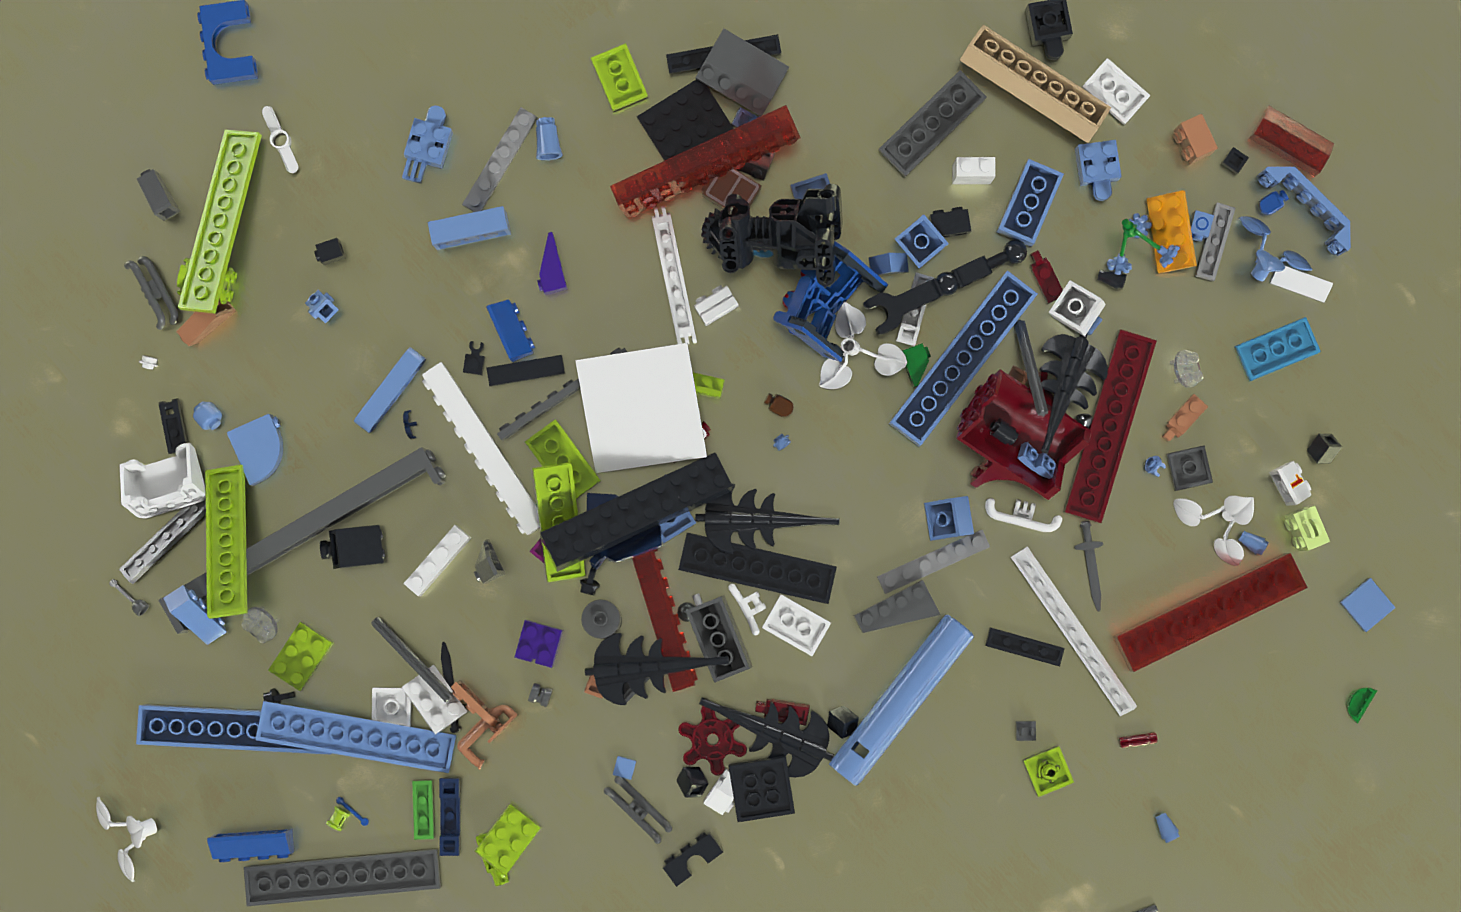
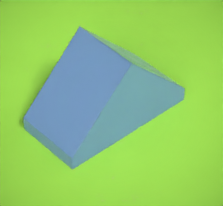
M886 253L869 257L870 269L878 276L909 273L906 253Z

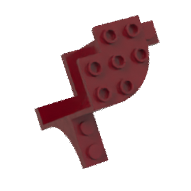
M999 369L995 374H991L984 385H979L976 388L975 396L968 407L961 412L960 418L962 419L957 427L958 434L956 439L985 458L980 466H976L971 472L970 484L975 488L993 480H1011L1028 486L1049 500L1061 490L1065 464L1090 444L1092 431L1065 412L1047 453L1056 463L1053 477L1048 479L1032 471L1017 457L1021 444L1026 442L1038 454L1043 453L1041 448L1046 437L1054 397L1051 392L1043 389L1048 414H1045L1043 417L1038 416L1030 385L1027 388ZM1039 372L1041 382L1048 380V373ZM1001 418L1016 428L1019 435L1012 445L1003 444L990 435L989 426L994 420Z

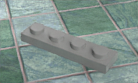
M1218 202L1215 204L1209 237L1205 239L1195 274L1196 277L1215 281L1235 207Z

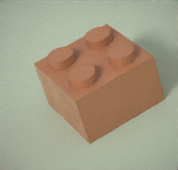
M1202 114L1180 123L1174 129V139L1177 144L1180 143L1182 156L1185 161H1188L1189 165L1210 156L1218 149Z

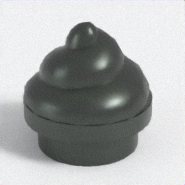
M688 602L681 604L677 611L678 617L682 621L689 622L686 610L695 606Z

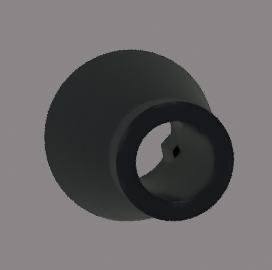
M1100 269L1097 280L1118 290V288L1123 289L1127 274H1123V271H1121V274L1117 275L1115 271Z

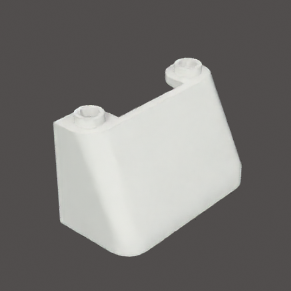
M190 443L179 445L175 450L177 456L155 463L143 465L138 460H129L126 463L120 464L121 504L138 518H150L204 501L206 499L205 483L195 448Z

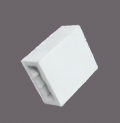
M956 157L952 165V184H991L995 178V157Z

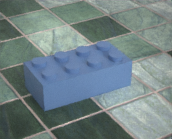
M1028 159L997 229V233L1013 240H1019L1025 245L1032 247L1064 174Z

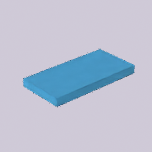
M1306 317L1234 346L1249 382L1321 352Z

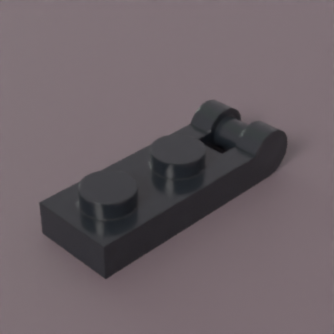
M179 398L172 399L171 402H159L168 454H174L179 445L187 443ZM173 409L174 414L168 415V410Z

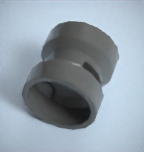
M534 683L528 701L532 703L538 702L541 706L547 707L553 689L548 687L542 688L539 684Z

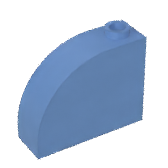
M272 414L264 415L227 432L238 460L243 465L248 483L252 486L268 479L277 470L283 456V439L279 430L281 425L276 416L273 417Z

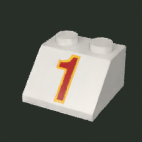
M1290 461L1269 472L1286 506L1297 505L1311 496V487L1302 478L1301 467L1298 463L1295 464L1294 461Z

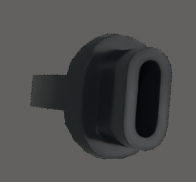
M591 566L588 578L580 580V584H582L580 592L595 595L596 589L600 587V584L594 580L597 571L594 567Z
M275 688L271 689L270 692L263 693L264 701L281 704V700L295 697L294 691L280 694Z

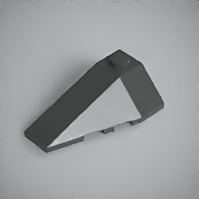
M489 539L483 542L475 564L476 571H474L477 581H482L483 584L505 575Z

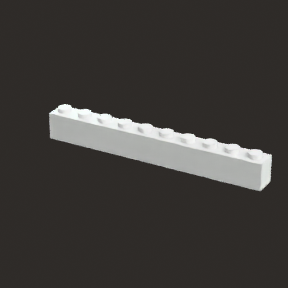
M440 362L423 373V384L428 390L432 389L435 395L432 397L438 406L442 405L445 409L443 414L448 422L453 421L456 427L453 428L459 438H464L466 441L464 446L469 454L474 453L477 458L474 460L480 470L484 469L487 473L485 476L490 486L494 484L498 490L495 493L501 502L505 501L508 505L506 510L511 518L515 516L519 522L516 525L520 532L530 535L538 530L540 525L535 502L445 365Z

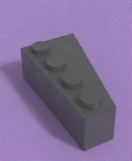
M921 580L853 616L861 632L865 633L941 614L924 581Z

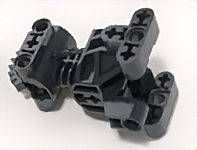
M828 184L824 189H807L803 199H779L770 206L769 217H752L750 215L749 203L738 194H731L727 197L723 210L720 211L715 208L714 213L709 212L708 217H705L701 229V237H704L703 243H707L706 249L712 248L711 254L718 253V258L723 260L722 268L727 273H735L738 269L748 266L753 261L754 250H757V252H760V250H764V252L770 250L773 263L777 268L816 270L817 282L823 286H829L834 282L836 270L834 240L840 238L843 224L841 189L836 184Z

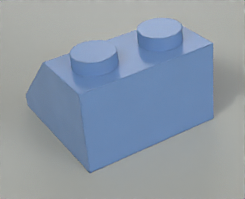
M922 215L895 238L896 242L919 269L949 244L925 215Z
M968 496L924 503L930 541L974 534Z

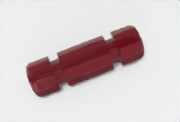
M1156 733L1119 738L1121 748H1127L1130 745L1134 747L1158 742Z

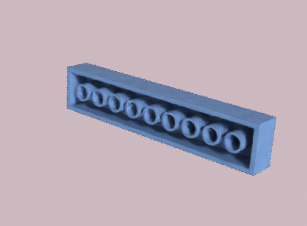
M1007 270L889 424L920 447L1038 293Z
M151 704L139 705L136 740L138 745L333 754L255 740L261 710Z

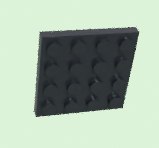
M697 79L637 116V119L676 181L706 164L710 151L725 141H728L731 147H733L740 140L739 135L707 85Z

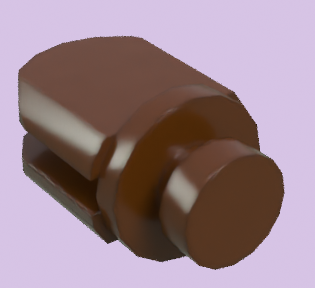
M770 393L767 395L764 403L770 404L768 407L770 411L781 417L788 416L793 412V403L789 399L778 394L774 397Z

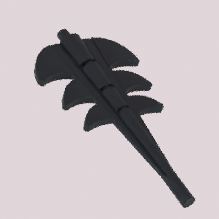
M1067 334L1055 335L1041 349L1042 352L1052 353L1061 359V361H1049L1039 369L1040 372L1050 373L1057 378V380L1048 379L1041 382L1042 389L1054 394L1047 433L1041 448L1043 453L1047 454L1049 452L1053 437L1070 402L1079 405L1084 410L1089 407L1085 396L1077 388L1086 390L1092 396L1097 394L1094 380L1085 372H1092L1102 380L1107 378L1108 367L1106 360L1097 348L1089 344V341L1086 339L1088 334L1085 336L1080 334L1076 338Z
M732 484V491L706 503L705 514H695V521H705V533L711 544L720 551L730 554L734 553L731 544L733 532H738L742 543L755 550L754 533L756 530H760L763 540L773 547L775 545L773 540V530L775 528L839 525V518L814 517L774 511L775 493L767 496L761 508L757 509L754 504L757 489L750 490L744 494L738 506H736L732 501V492L735 484Z
M616 633L600 643L594 655L593 668H585V676L594 675L597 689L606 700L617 705H627L623 695L624 683L628 682L635 694L647 699L648 695L645 690L646 678H650L657 690L666 693L664 675L710 665L729 664V657L663 656L661 650L662 638L657 639L649 650V655L645 656L642 650L644 636L636 638L629 645L626 655H622L620 651L622 634Z
M703 697L700 699V705L718 712L757 735L754 743L749 748L750 752L759 751L770 742L773 747L765 759L786 756L788 753L791 754L792 760L788 766L789 777H804L812 773L823 758L831 761L834 757V754L826 751L830 739L828 726L824 719L815 711H811L808 726L804 730H800L799 717L792 706L788 707V716L781 724L778 723V711L773 702L770 703L766 717L761 718L716 704Z

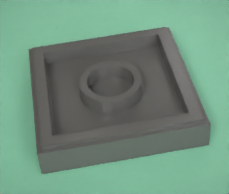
M1205 445L1166 454L1174 491L1213 483Z

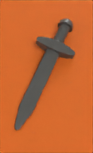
M1082 521L1080 528L1082 527L1084 542L1075 545L1074 548L1076 550H1085L1091 595L1099 612L1101 610V590L1094 549L1103 546V542L1092 541L1090 526L1092 525L1090 521Z

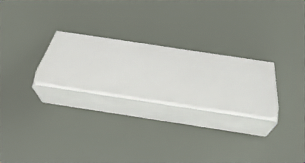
M1285 266L1283 271H1274L1270 284L1323 303L1333 285L1332 282Z

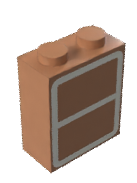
M722 162L720 166L718 164L715 166L711 173L714 175L710 182L706 181L701 190L705 199L724 209L726 199L731 194H738L751 206L762 185Z

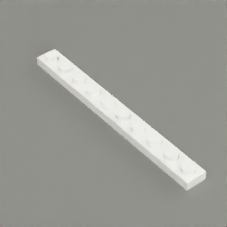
M1028 546L1011 557L1118 714L1122 716L1137 707L1136 703Z

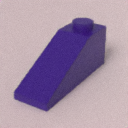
M553 232L548 233L539 273L540 280H537L539 290L544 291L545 295L567 290Z

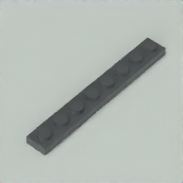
M619 347L610 354L625 353L627 350L625 348L620 349ZM579 378L574 382L573 380L566 382L563 385L564 389L557 392L555 390L547 396L548 399L543 403L541 401L531 406L532 410L527 414L522 412L516 416V421L512 424L506 423L499 428L500 432L497 433L502 441L506 440L580 389Z

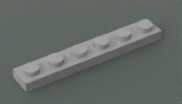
M520 107L462 204L464 207L473 212L483 210L536 122L537 116Z
M206 499L202 502L183 507L119 569L130 583L134 584L206 515Z
M979 530L974 534L879 575L877 578L884 593L887 594L985 550L990 545L983 530Z

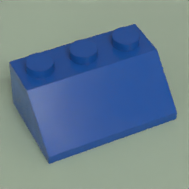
M508 299L486 306L509 359L514 363L534 354L532 350L535 348L531 337L527 338L525 331H527L526 325L523 320L519 321L517 314L520 312L516 303H511Z

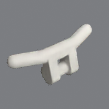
M729 584L728 589L745 615L752 634L758 635L760 631L753 615L766 609L765 604H762L759 599L758 591L744 598L735 584ZM750 601H752L755 606V608H753L752 610L747 604Z

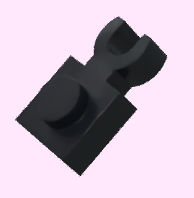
M470 341L469 348L471 354H465L463 373L483 376L485 356H480V353L484 350V343H480L479 349H474V341Z

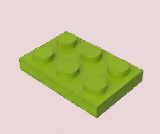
M626 43L591 57L613 111L648 97Z
M299 622L268 671L298 691H302L333 642L304 623Z
M510 804L474 852L503 875H507L540 827Z

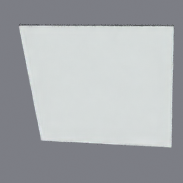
M688 343L575 360L595 473L707 457Z

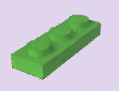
M433 780L412 781L414 840L434 839Z

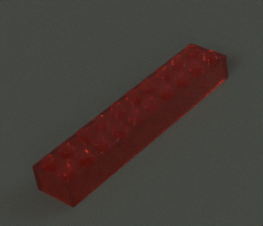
M785 105L617 182L610 187L624 215L627 218L635 217L645 209H652L662 201H670L675 195L687 193L697 185H705L710 179L722 177L732 169L742 168L745 163L757 161L763 155L774 153L784 145H792L801 137Z
M1284 553L1113 636L1129 670L1135 672L1308 587L1291 553Z

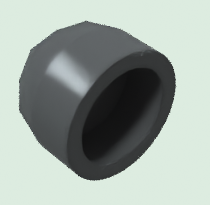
M1085 413L1076 416V421L1089 428L1092 423V416Z

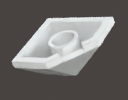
M727 768L703 801L706 806L722 815L725 811L729 813L734 806L732 802L734 797L730 772Z

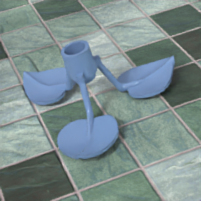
M1239 217L1243 226L1248 231L1262 236L1260 250L1256 252L1257 259L1255 262L1257 264L1251 272L1255 279L1264 281L1270 272L1283 271L1285 269L1284 261H1287L1290 266L1299 270H1313L1307 260L1294 251H1284L1283 255L1285 257L1281 259L1264 251L1266 235L1271 233L1268 226L1261 220L1253 217Z

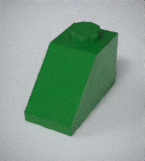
M923 343L902 350L907 359L905 368L913 388L919 385L929 363L928 358L931 357L928 347H924Z

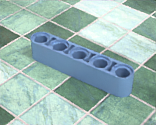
M410 347L358 413L354 422L368 433H371L423 366L426 358Z

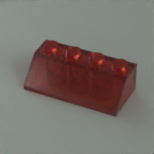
M1270 105L1266 108L1249 137L1251 140L1314 177L1322 171L1334 147L1333 142Z

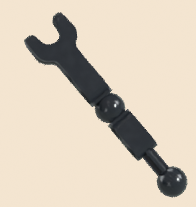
M1019 240L1009 241L1004 246L1003 252L986 259L984 255L951 272H942L936 278L897 296L881 292L867 299L863 305L867 310L876 307L884 310L886 320L876 328L877 335H883L896 329L901 323L904 314L941 298L943 295L949 296L954 294L957 289L992 274L991 269L1006 262L1012 264L1021 263L1027 256V248Z

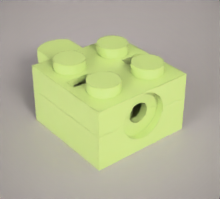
M1315 506L1304 507L1284 515L1286 518L1284 520L1285 526L1288 531L1291 530L1293 535L1292 543L1299 551H1309L1330 542Z

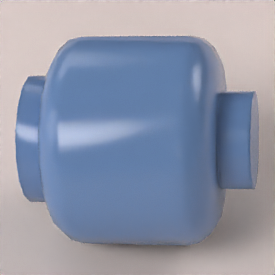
M203 401L194 408L193 418L203 430H214L221 424L222 413L212 402Z

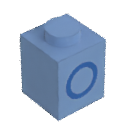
M1197 210L1192 213L1190 226L1193 240L1202 241V239L1205 240L1209 237L1214 215Z

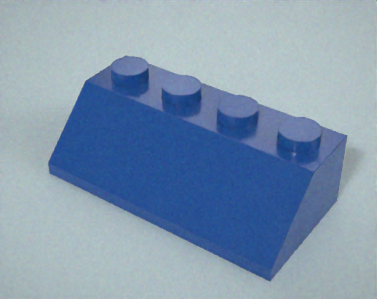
M293 829L223 833L207 838L212 858L219 859V862H230L231 858H238V861L250 860V857H258V860L269 859V856L277 855V858H288L289 854L294 852Z

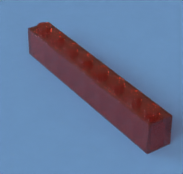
M658 548L632 557L656 638L663 639L662 655L691 657L690 652L685 651L683 645L687 643L684 633H680L678 625H681L678 614H674L672 609L675 606L672 595L668 596L666 590L670 588L667 577H662L661 570L664 567L661 558L657 559L655 554ZM695 669L668 674L673 692L696 685L695 681L698 680Z

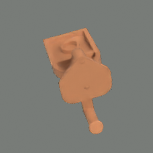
M459 680L451 686L454 690L452 694L458 700L463 699L467 703L466 708L472 714L477 713L482 719L458 742L457 748L480 770L485 760L478 758L469 747L488 728L494 733L487 741L491 743L518 714L507 705H500L489 709ZM502 713L509 718L504 725L498 719Z

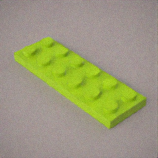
M569 462L532 468L540 532L577 516L572 464ZM542 542L547 582L586 576L584 560L557 572Z

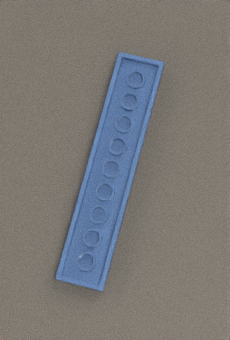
M263 701L255 740L449 773L456 735L439 732L435 735L432 730Z

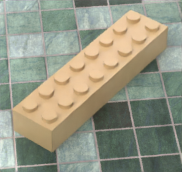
M985 25L980 28L960 59L968 67H971L1087 143L1094 136L1111 109L1109 105Z

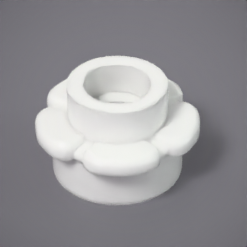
M142 355L139 363H142L143 368L153 370L154 367L158 366V359Z

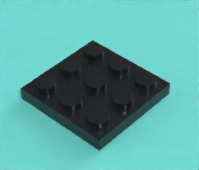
M786 756L729 764L738 822L795 814Z

